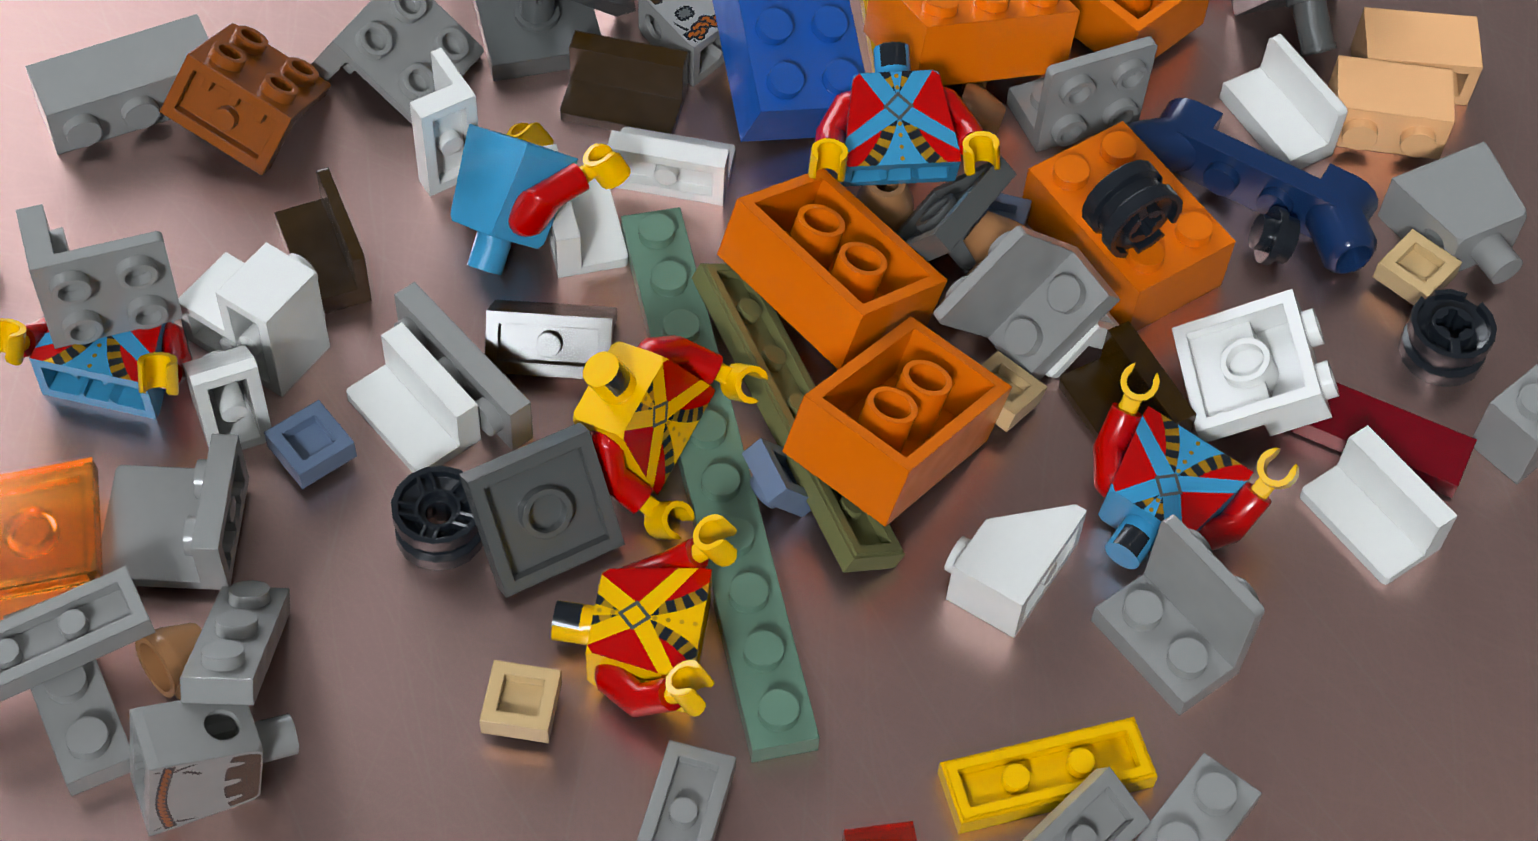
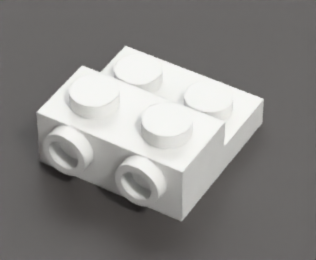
M1293 289L1172 328L1189 403L1197 414L1194 421L1196 432L1200 439L1205 442L1214 441L1265 425L1270 436L1332 418L1328 400L1339 396L1338 387L1329 361L1325 360L1317 363L1313 347L1325 344L1323 333L1314 309L1302 311Z

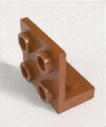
M231 23L187 54L159 112L263 176L271 169L295 121L327 95L331 84L321 78L317 69L310 63L300 58L288 57L270 46L267 38L259 31L248 26H238Z

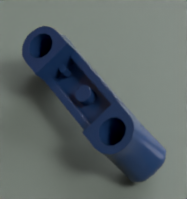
M1176 98L1169 101L1159 118L1129 123L1128 127L1172 173H1176L1209 189L1214 194L1224 196L1260 214L1266 215L1273 206L1286 208L1289 216L1299 219L1300 233L1312 238L1324 267L1330 272L1346 274L1360 270L1376 251L1377 239L1369 224V220L1378 208V197L1369 183L1360 177L1331 163L1321 179L1218 131L1223 113L1189 98Z

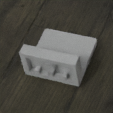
M371 0L311 65L317 69L319 76L326 81L341 67L349 74L355 70L412 124L410 102L435 92L431 52L442 48L463 76L484 53V48L435 0Z
M1147 36L1050 65L1046 69L1044 78L1010 87L1006 103L1036 152L1056 146L1072 145L1082 138L1098 134L1122 121L1129 125L1131 122L1139 121L1158 46L1151 36Z
M42 204L16 210L29 272L55 349L74 344H88L99 338L137 329H152L163 323L182 318V311L161 232L153 231L69 251L63 227L50 230Z
M1019 225L999 236L991 244L987 257L969 275L960 278L950 286L945 295L946 299L934 310L933 315L942 325L989 338L1000 353L1040 380L1121 299L1078 247Z
M212 434L207 459H198L195 468L118 466L115 471L94 570L95 577L99 578L126 566L135 586L221 590L222 586H230L249 482L239 435Z
M1172 514L1160 524L1144 574L1094 608L1091 621L1180 716L1239 673L1265 609L1260 603L1253 587L1243 578L1234 576L1215 557L1207 540L1198 531L1188 529L1177 516Z

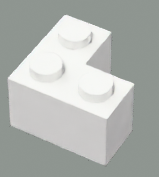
M267 242L245 263L225 252L178 298L182 311L181 323L188 340L209 353L219 350L226 351L246 345L256 360L262 385L281 397L330 348L316 270L300 255L294 253L287 255Z

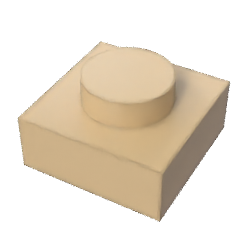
M1412 229L1378 262L1373 278L1412 305H1415L1421 296L1426 299L1433 296L1435 290H1443L1456 277L1462 262Z
M997 351L981 365L1012 386L995 423L1008 432L1040 403L1048 386Z
M494 660L479 720L481 733L549 743L562 685L561 670Z

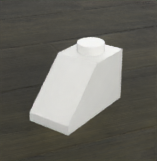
M246 345L226 351H213L199 359L182 363L208 448L212 434L239 435L242 450L266 443L264 432L272 428L258 366Z
M1077 504L986 519L972 539L962 536L948 556L944 570L951 573L946 600L1015 638L1078 545L1087 510Z

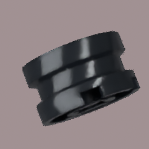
M1136 160L1113 170L1094 187L1082 207V218L1095 233L1102 234V242L1115 257L1126 258L1128 255L1126 249L1133 248L1139 254L1153 246L1165 236L1160 229L1167 220L1171 223H1176L1182 212V199L1170 185L1162 184L1163 177L1149 161Z
M1453 289L1435 290L1431 297L1424 299L1421 296L1410 312L1408 323L1404 326L1400 336L1398 349L1402 362L1411 373L1427 383L1450 387L1460 386L1473 380L1482 369L1486 355L1495 342L1497 326L1493 314L1483 302L1476 306L1465 299L1468 293Z
M443 465L424 467L408 475L396 487L391 500L397 546L407 560L420 568L433 571L455 569L471 561L482 549L483 544L459 474L463 473L460 469ZM434 517L437 521L446 522L443 524H433L429 519Z

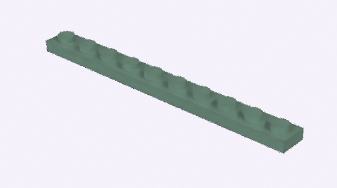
M681 208L621 216V230L628 252V260L647 338L670 335L681 336L719 354L707 308L691 278L696 271V265ZM714 380L710 386L715 389V393L679 456L678 464L687 501L695 515L693 520L694 529L703 518L712 514L723 516L737 529L734 536L725 538L737 549L735 562L730 566L721 567L709 559L706 569H712L711 599L751 763L816 751L819 748L820 737L757 497L750 485L751 475L749 467L742 455L744 448L732 402L724 396L720 383Z

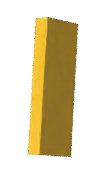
M1134 717L940 762L938 768V776L958 834L1052 812L1097 768L1110 767L1129 793L1154 787L1158 777Z

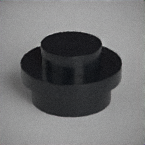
M1280 206L1271 207L1266 215L1259 214L1253 222L1248 240L1249 247L1254 249L1255 261L1267 266L1273 262L1285 264L1291 258L1297 246L1300 235V221L1298 218L1289 216L1288 210Z

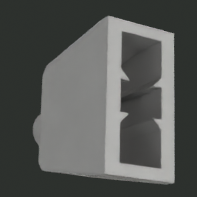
M1485 142L1392 178L1378 216L1401 239L1414 229L1460 260L1462 264L1458 272L1478 265L1493 284L1507 281L1520 270L1523 261L1512 247L1527 218L1526 208Z

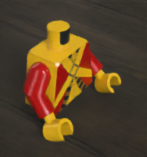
M676 335L645 338L637 347L618 341L611 345L608 352L603 351L590 357L583 369V378L589 386L574 410L573 415L574 424L580 422L590 431L610 497L633 514L641 511L644 514V526L648 534L655 539L661 540L681 539L668 526L669 513L681 521H693L695 518L693 509L684 501H658L651 494L658 495L713 397L715 389L710 384L714 380L719 382L724 396L730 400L755 404L759 400L746 396L742 391L741 383L745 375H750L758 379L768 380L766 371L761 367L742 363H734L728 366L722 363V355Z
M712 514L703 518L697 524L693 532V538L661 553L621 568H609L601 575L595 605L557 600L552 620L551 639L587 645V681L597 686L602 694L628 715L643 717L672 711L687 713L694 717L701 715L705 710L706 702L696 691L704 687L711 688L715 684V681L700 665L711 605L712 569H706V567L708 566L709 559L721 567L730 566L735 562L737 549L725 538L734 536L737 529L723 516Z

